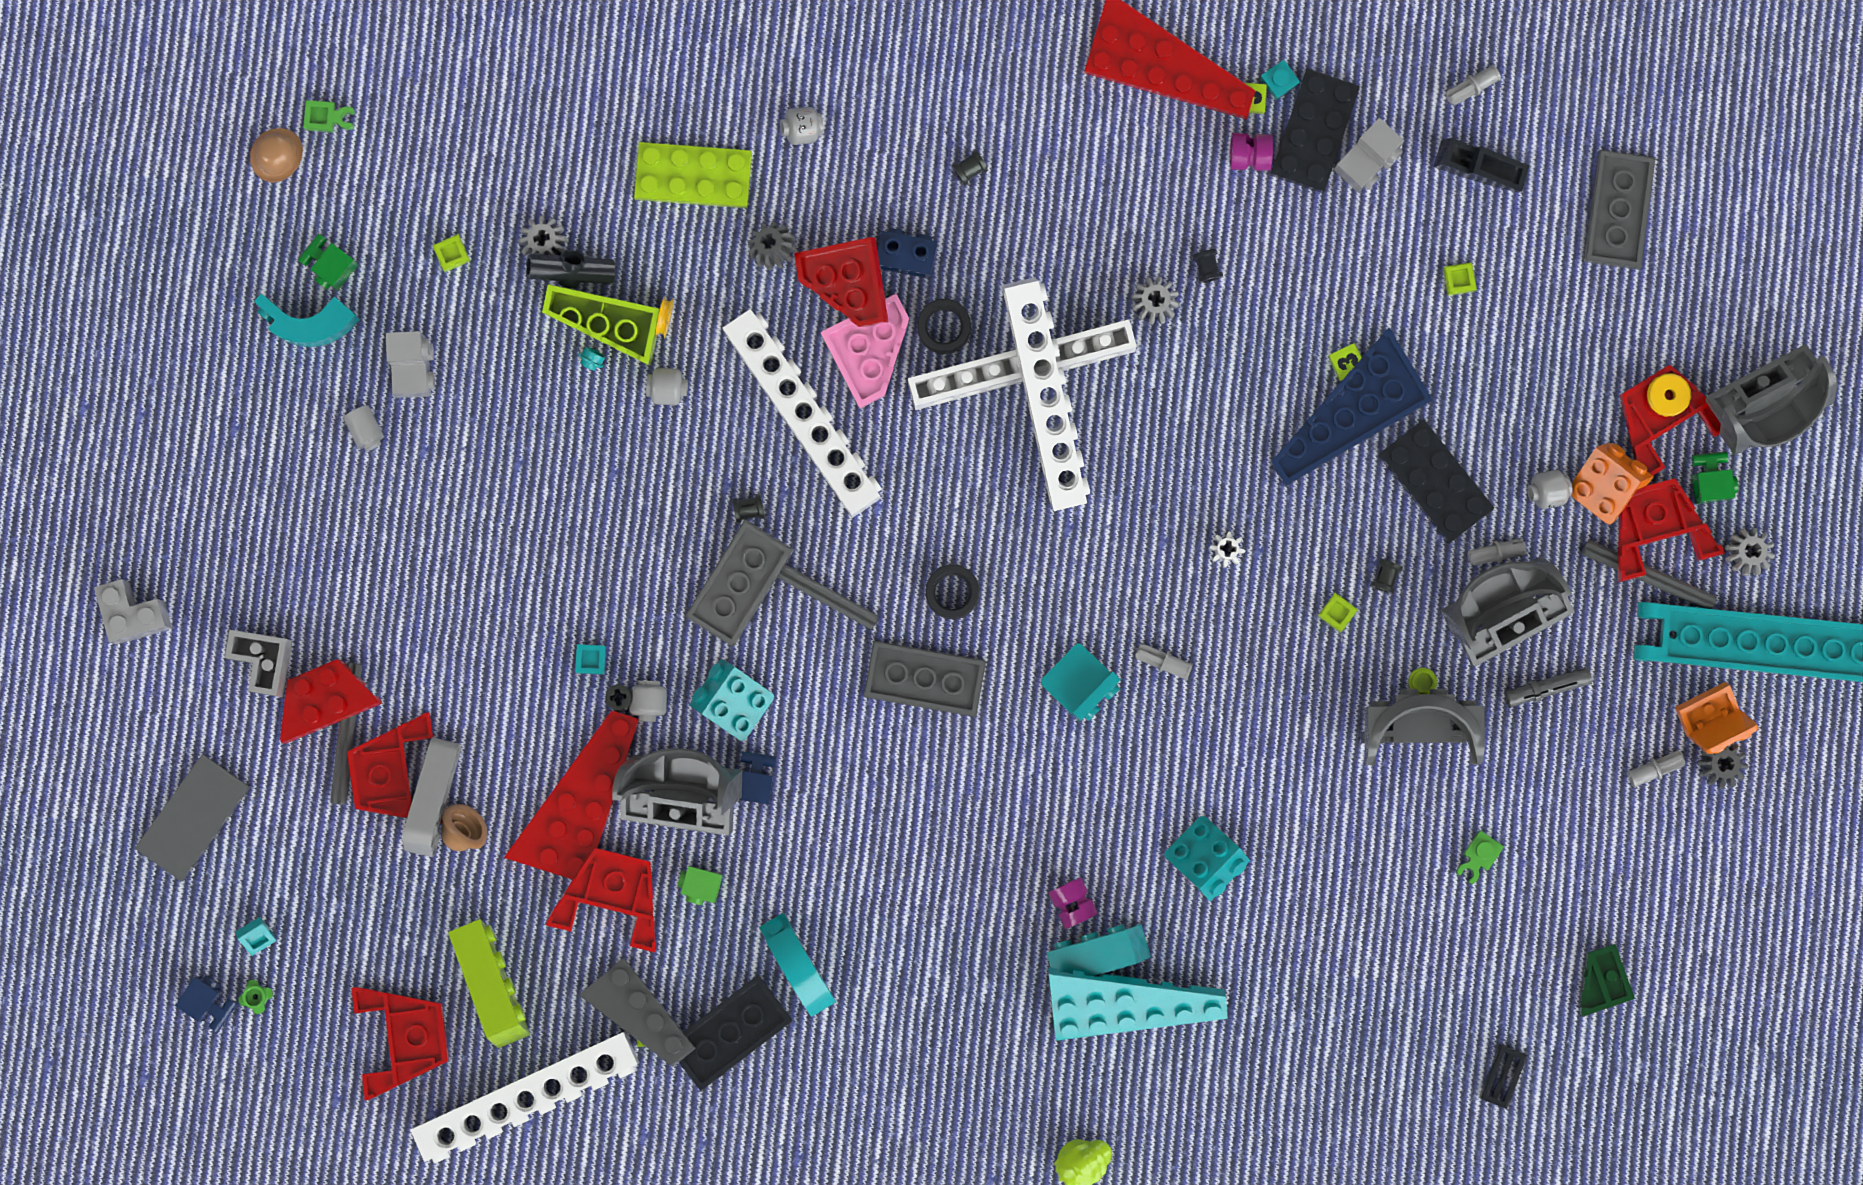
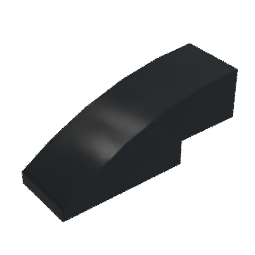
M1454 138L1441 140L1433 167L1479 183L1520 193L1522 192L1530 165L1482 146L1474 147Z

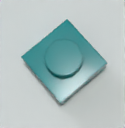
M1285 60L1279 62L1260 77L1262 82L1267 84V89L1276 101L1300 84L1299 79Z
M577 644L575 673L605 675L607 646Z
M261 917L235 931L237 939L251 956L277 941L274 933Z

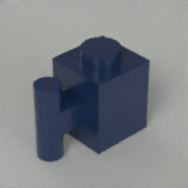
M742 751L741 762L752 764L751 772L742 771V798L739 800L770 805L774 776L763 774V767L775 768L777 756Z
M205 975L204 978L201 976L193 978L175 1004V1007L197 1022L205 1021L210 1014L214 1019L208 1027L218 1033L238 1003L228 998L223 1006L219 1005L217 1002L224 993L218 988L220 983Z

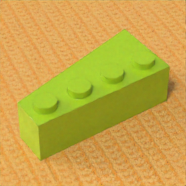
M548 284L542 313L647 365L652 364L657 341L656 326L659 308Z
M478 919L448 932L486 1038L497 1048H501L530 1036L531 1034L525 1022L524 1011L514 995L516 993L514 984L510 977L507 978L504 970L506 967L504 957L500 951L497 952L493 942L497 941L491 925L486 926L481 919Z

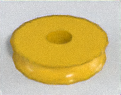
M664 296L656 326V337L658 334H662L664 339L666 338L671 321L674 298L671 301H667Z
M1673 373L1663 374L1655 378L1649 385L1647 400L1651 409L1657 414L1665 417L1675 416L1688 407L1691 400V389L1687 381L1681 376ZM1666 390H1671L1673 392L1674 396L1672 400H1667L1665 398Z

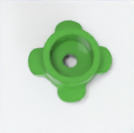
M250 980L247 982V988L244 990L243 995L239 996L238 1001L241 1006L253 1009L255 1014H261L265 1011L267 1000L273 997V991L271 988L260 986L256 980ZM254 994H257V995H258V999H257V1000H255V999L253 998V995H254Z

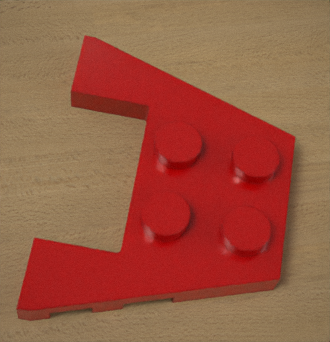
M1667 365L1619 395L1634 460L1643 463L1648 469L1647 472L1651 475H1655L1663 470L1665 466L1650 442L1696 413L1699 414L1712 437L1719 435L1721 423L1705 402L1706 396L1671 365ZM1673 373L1687 381L1691 389V400L1683 412L1675 416L1665 417L1651 409L1647 400V391L1655 378L1663 374ZM1666 390L1665 398L1667 400H1672L1674 396L1673 392L1671 390Z
M1675 478L1637 489L1619 515V583L1646 575L1638 546L1689 533L1697 562L1725 554L1721 544L1716 543L1710 534L1712 531L1706 523L1703 524L1695 512V506Z
M430 712L424 713L347 752L355 810L408 818L412 801L403 743L426 740L433 737Z
M593 847L547 918L545 925L571 932L578 904L584 903L636 916L629 946L655 952L651 862Z
M361 987L351 988L354 1014L385 1010L392 1070L362 1074L365 1100L379 1096L449 1061L442 1003Z

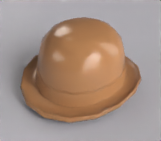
M284 128L270 129L262 133L254 141L250 151V163L254 173L261 180L270 183L280 182L290 177L302 160L303 146L301 140L293 131Z
M462 804L451 805L444 810L442 815L443 825L440 832L441 839L448 848L461 852L469 848L480 849L485 844L487 826L477 810Z

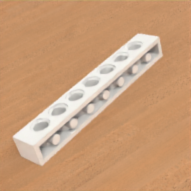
M1035 277L1002 285V290L1050 506L1053 511L1086 504V495L1090 494L1087 478H1082L1080 473V467H1084L1081 451L1075 450L1073 441L1078 439L1075 423H1070L1068 418V412H1072L1069 396H1064L1061 385L1066 384L1063 368H1057L1055 357L1060 356L1056 339L1051 340L1049 329L1054 328L1050 311L1045 312L1043 301L1048 300L1044 283L1039 284ZM1028 303L1035 304L1036 312L1033 316H1022L1021 311L1024 305ZM1032 332H1041L1042 340L1039 344H1028V336ZM1038 360H1047L1048 368L1045 372L1037 373L1034 371V365ZM1046 387H1051L1055 391L1053 398L1048 401L1041 400V391ZM1050 416H1060L1061 421L1057 427L1048 428L1046 426V421ZM1057 443H1065L1067 449L1064 454L1056 456L1052 453V449ZM1062 471H1072L1073 476L1069 482H1059L1058 477Z
M750 309L723 327V331L853 518L880 500L878 492L882 489L873 476L867 478L862 470L865 464L856 452L854 454L849 452L846 447L849 441L841 429L835 431L829 422L833 418L823 405L819 408L813 400L817 395L808 382L804 385L797 376L801 373L792 359L788 362L781 353L785 350L776 336L771 338L765 329L769 326L760 313L755 315ZM753 336H760L764 340L763 345L758 349H752L748 346V341ZM769 359H776L779 361L780 366L777 371L768 372L764 369L765 362ZM783 383H793L796 386L795 392L789 396L783 395L780 392V387ZM802 405H807L812 409V414L806 419H801L796 415V410ZM822 428L828 432V437L824 442L813 440L812 434L816 429ZM833 452H840L844 455V461L838 466L831 465L828 462L829 455ZM849 475H856L860 478L861 483L856 489H849L844 485V481Z
M1125 320L1057 338L1060 356L1055 357L1057 368L1062 367L1063 371L1135 352L1137 346L1130 321ZM1016 350L908 378L915 410L1023 382ZM1045 359L1038 360L1034 365V371L1037 373L1045 372L1048 368V361Z
M625 1031L411 1129V1133L424 1162L432 1159L435 1164L450 1157L448 1151L456 1147L463 1151L476 1145L475 1139L484 1134L487 1139L502 1133L501 1127L512 1122L513 1127H516L530 1120L528 1114L538 1110L540 1115L555 1109L554 1102L565 1098L568 1103L583 1096L581 1093L582 1089L589 1086L592 1087L593 1091L609 1084L607 1078L618 1074L619 1078L625 1077L635 1072L634 1066L640 1062ZM607 1054L613 1058L614 1065L611 1070H603L599 1066L601 1055ZM580 1066L586 1070L587 1079L585 1082L580 1083L574 1080L572 1072L575 1067ZM549 1079L559 1081L561 1089L558 1094L553 1095L547 1091L546 1083ZM522 1091H529L533 1094L534 1103L532 1106L526 1107L521 1104L519 1097ZM496 1103H502L506 1106L508 1112L504 1119H499L494 1115L493 1107ZM470 1115H475L480 1119L481 1127L478 1131H472L468 1128L467 1118ZM447 1127L454 1132L452 1143H445L441 1139L440 1132L442 1128Z

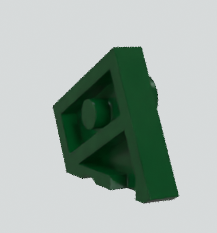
M1616 944L1586 953L1579 1010L1581 1017L1635 999Z

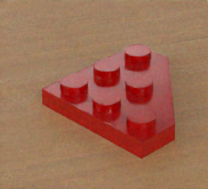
M875 237L794 253L798 281L817 293L822 300L835 310L847 316L856 326L867 327L889 322Z

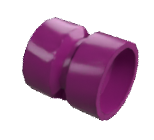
M1248 133L1231 134L1230 170H1247L1249 166H1252L1254 171L1271 170L1273 154L1272 134H1256L1253 138H1250Z
M1082 877L1048 892L1054 907H1058L1061 910L1058 916L1065 929L1099 914L1092 899L1086 898L1088 890ZM1077 900L1079 908L1072 910L1069 904Z

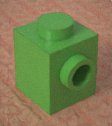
M688 866L687 871H681L677 887L682 888L681 894L687 896V902L702 905L703 901L716 903L723 875Z

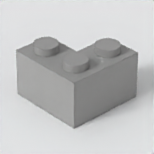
M1379 117L1360 137L1357 144L1336 165L1334 171L1356 192L1359 193L1364 187L1369 190L1379 180L1376 174L1383 167L1388 170L1398 160L1403 152L1400 147L1404 140Z
M420 331L386 333L387 362L391 365L392 394L396 398L431 396V389H435L434 372H430L429 361L434 360L433 343H429V339Z
M121 579L94 587L109 643L118 645L172 629L165 601L154 599L136 605L130 582Z
M229 630L225 658L253 664L248 691L283 698L293 641Z

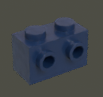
M889 228L888 232L881 231L878 246L880 270L931 279L938 241H933V237L926 234L918 233L916 237L905 235V231L895 228Z

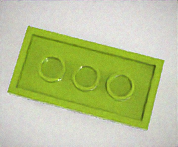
M639 142L634 199L748 209L752 151Z

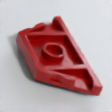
M336 659L287 680L280 741L287 744L381 705L383 704L382 700L375 696L342 660Z

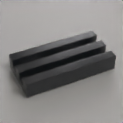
M1499 1044L1479 1098L1508 1109L1528 1055ZM1504 1052L1508 1053L1492 1097H1490L1488 1094ZM1514 1056L1518 1057L1504 1098L1500 1101L1498 1097Z

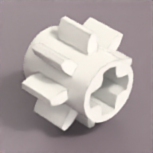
M1228 532L1224 539L1216 535L1217 546L1212 545L1209 547V550L1215 551L1216 554L1212 561L1215 562L1218 559L1223 561V568H1226L1228 561L1231 560L1234 564H1239V559L1236 555L1245 553V550L1239 549L1238 545L1242 538L1232 539L1231 532ZM1226 543H1229V547L1234 549V552H1231L1228 557L1225 556L1224 551L1220 550Z

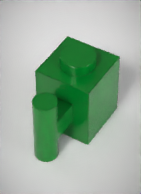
M318 233L297 260L307 267L314 258L317 262L310 269L317 275L314 281L326 290L331 286L338 292L357 268L358 264L333 243L328 246L325 252L322 251L321 248L327 239Z
M1727 451L1692 455L1693 466L1704 465L1703 473H1697L1692 476L1695 504L1730 501L1736 498L1735 493H1738L1739 486L1737 477L1733 476L1732 469L1718 470L1719 463H1728Z

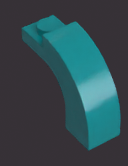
M262 293L254 301L260 307L257 313L269 323L273 319L275 320L267 328L269 331L285 342L302 347H318L335 342L346 335L360 320L335 296L318 314L304 319L286 315Z
M784 912L760 926L759 928L768 947L810 1016L812 1017L836 1003L826 982L811 961Z

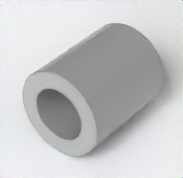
M369 405L357 408L343 417L358 449L365 448L366 451H370L381 445L380 440L384 438V435Z

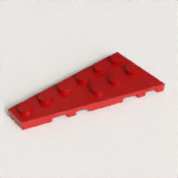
M1105 0L1084 74L1247 120L1255 94L1254 89L1124 1Z
M611 710L504 858L573 880L593 847L599 848L614 801L612 800L614 780L619 767L627 761L639 719Z

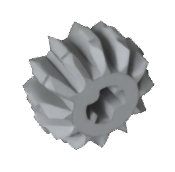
M539 216V224L537 225L532 219H529L528 223L531 229L522 227L520 230L527 236L518 239L519 244L525 246L521 250L524 256L529 254L555 255L556 251L559 253L565 251L559 244H564L568 240L566 236L561 235L564 232L563 226L555 227L556 220L554 218H551L546 224L544 216ZM541 235H546L548 239L544 243L545 246H540L538 242L541 240Z
M1148 277L1145 280L1146 287L1140 283L1136 286L1140 294H1132L1131 299L1139 302L1132 306V310H1142L1138 317L1140 321L1148 315L1150 316L1149 325L1154 324L1155 317L1163 325L1166 322L1164 314L1172 319L1175 313L1171 308H1179L1180 303L1171 300L1178 297L1179 292H1169L1173 285L1171 281L1162 286V277H1158L1156 285H1153L1152 279ZM1153 295L1159 296L1158 300L1163 302V304L1159 303L1158 307L1152 306V301L1148 300V298L1152 299Z
M1743 528L1739 530V536L1733 534L1729 537L1734 545L1725 546L1726 551L1732 552V555L1726 557V561L1731 562L1734 560L1736 562L1732 567L1733 571H1738L1742 567L1743 576H1748L1751 571L1756 576L1761 574V568L1765 570L1770 568L1767 560L1774 559L1775 554L1768 552V549L1774 547V543L1769 542L1766 544L1764 542L1767 539V533H1762L1758 537L1757 528H1752L1749 533ZM1752 547L1754 549L1752 554H1755V556L1748 558L1745 554L1748 550H1745V548Z

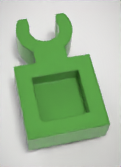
M306 100L303 128L305 131L334 133V125H339L344 130H353L354 125L352 123H345L343 118L347 114L355 115V110L351 107H343L336 111V104L334 102Z
M1479 830L1463 853V855L1469 858L1468 862L1459 865L1456 874L1460 876L1465 869H1470L1472 877L1468 883L1474 884L1479 878V868L1482 867L1488 871L1504 846Z

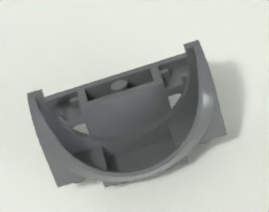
M1804 344L1706 396L1705 402L1721 423L1719 434L1733 454L1737 455L1750 447L1779 446L1803 434L1816 422L1823 410L1834 403L1837 392V380L1825 356L1823 355L1816 359L1808 346ZM1802 381V382L1795 388V384H1797L1798 382Z
M1542 556L1530 562L1504 563L1482 572L1470 581L1456 602L1441 609L1452 635L1459 639L1473 667L1575 613L1568 598L1572 593L1565 579L1555 565ZM1535 595H1541V596H1539V597L1536 598V599H1534L1533 597H1531V596H1535Z
M1401 689L1400 695L1393 696L1392 706H1389V701H1372V706L1364 708L1365 731L1361 732V744H1365V766L1376 765V754L1380 743H1468L1470 765H1481L1483 762L1485 751L1484 706H1476L1475 700H1462L1457 703L1455 702V694H1447V689H1429V694L1418 695V689ZM1451 721L1456 724L1454 725V730H1451Z
M673 748L655 751L644 756L633 755L617 771L613 785L612 800L621 801L620 820L729 836L733 832L734 804L742 798V770L725 768L710 756L691 749ZM648 790H655V791L652 792V793H650V792H643V791H648Z

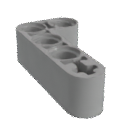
M431 738L403 832L404 850L407 852L428 857L435 856L440 837L439 825L460 756V743Z

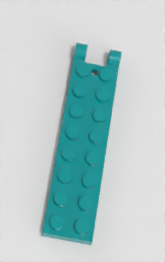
M1638 602V618L1662 619L1660 647L1634 645L1633 660L1863 683V624ZM1670 631L1676 632L1674 639L1670 638Z

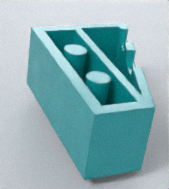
M1124 924L1107 929L1108 934L1098 936L1097 932L1080 936L1082 941L1074 944L1071 943L1070 939L1054 944V950L1046 952L1050 967L1058 968V972L1072 974L1073 970L1084 971V975L1094 976L1134 965L1150 958L1151 955L1142 924L1125 928Z

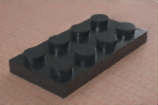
M1306 68L1270 176L1324 194L1360 88L1359 85Z
M1424 419L1378 454L1448 544L1494 509L1493 505Z
M758 974L683 1032L696 1049L682 1059L679 1064L701 1092L785 1028L793 1019Z

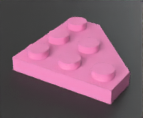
M897 294L885 299L889 321L887 323L858 327L847 318L820 332L859 409L885 396L909 323V317Z

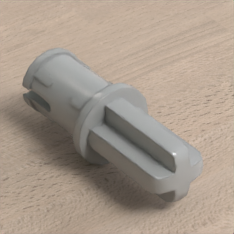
M1491 65L1474 76L1468 75L1465 81L1447 90L1446 98L1451 105H1457L1473 95L1479 96L1483 89L1501 80L1498 69Z
M1522 537L1500 543L1494 541L1490 546L1469 550V562L1474 566L1493 561L1499 564L1505 559L1526 555V544L1523 542L1524 539Z
M1140 644L1135 655L1137 660L1159 668V672L1164 670L1183 678V680H1187L1193 666L1192 663L1169 655L1170 651L1165 653L1146 644Z
M1675 751L1656 760L1651 758L1649 763L1627 771V776L1631 785L1636 788L1656 778L1661 780L1663 775L1684 767L1685 760L1680 751Z

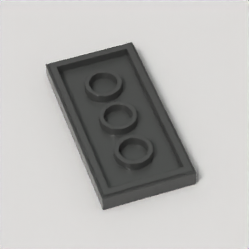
M1605 150L1598 151L1583 262L1634 270L1641 269L1656 158Z
M745 519L685 617L734 647L794 549Z
M873 641L863 697L976 717L986 661Z
M202 754L135 849L178 880L184 881L251 787L205 754Z

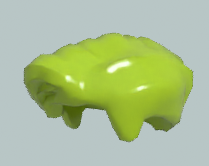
M1074 1139L1066 1143L1061 1148L1057 1160L1054 1162L1056 1173L1059 1177L1058 1182H1064L1065 1185H1092L1100 1181L1101 1177L1106 1173L1107 1165L1110 1164L1112 1158L1110 1146L1103 1140L1087 1141Z

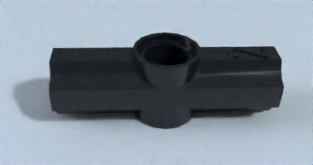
M575 250L563 251L561 256L530 254L527 256L526 261L527 279L557 281L558 284L566 288H576L581 282L611 284L615 278L614 259L588 258Z

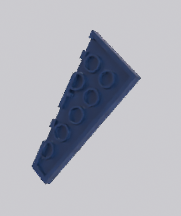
M1390 328L1383 333L1270 462L1285 487L1433 401Z

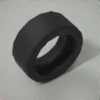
M948 298L936 299L928 303L920 312L917 321L918 336L922 344L931 352L940 355L952 354L960 350L967 343L971 333V319L966 308L959 302ZM940 310L953 312L961 322L959 335L949 343L935 341L928 332L927 324L929 318Z
M949 564L939 567L931 574L926 583L925 596L928 606L935 614L944 619L956 620L967 616L974 610L979 600L980 588L976 577L969 569L961 565ZM949 575L963 578L969 587V597L966 603L956 609L942 606L935 594L938 582Z

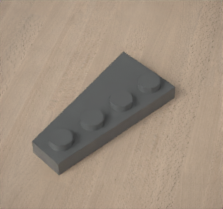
M624 958L579 994L584 1000L672 1067L696 1049Z

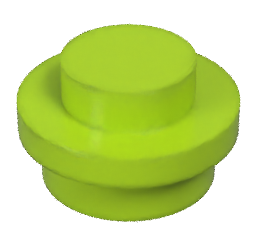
M1418 668L1410 674L1408 685L1410 689H1418V695L1429 694V689H1436L1437 677L1428 668Z

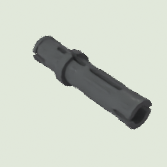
M1584 667L1541 681H1528L1527 685L1505 690L1504 696L1509 708L1531 701L1537 703L1541 702V698L1592 685V677L1589 669Z

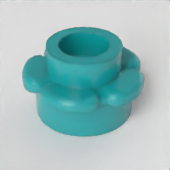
M585 346L583 352L578 353V356L581 357L580 364L595 371L596 368L604 366L602 363L605 356L599 351Z

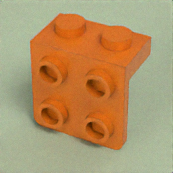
M1608 442L1596 447L1572 482L1571 497L1606 524H1612L1617 520L1636 490L1647 486L1654 476L1647 472L1648 469L1643 463L1626 456L1622 447Z
M1723 682L1675 707L1686 736L1707 754L1719 753L1726 746L1736 741L1745 740L1758 730L1757 723L1739 709L1731 686L1727 682Z

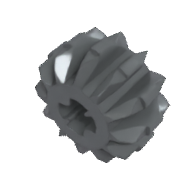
M772 221L768 228L765 224L761 223L762 230L760 232L752 230V235L755 239L748 240V246L752 248L748 251L749 256L755 259L758 267L765 265L767 270L772 271L776 264L778 268L783 269L782 262L784 260L792 262V257L789 253L796 252V246L792 244L795 241V237L792 233H789V229L783 224L779 226L777 222Z
M1732 744L1730 747L1726 746L1723 751L1715 754H1707L1703 750L1701 751L1702 756L1706 760L1697 761V765L1705 766V770L1701 771L1699 775L1701 777L1710 775L1707 780L1709 786L1717 781L1718 789H1724L1726 783L1730 787H1735V778L1738 780L1745 778L1739 769L1748 768V764L1740 763V759L1745 758L1746 754L1744 752L1736 754L1739 747L1737 744ZM1726 759L1727 763H1724V765H1728L1727 769L1719 770L1718 767L1721 764H1717L1718 760Z

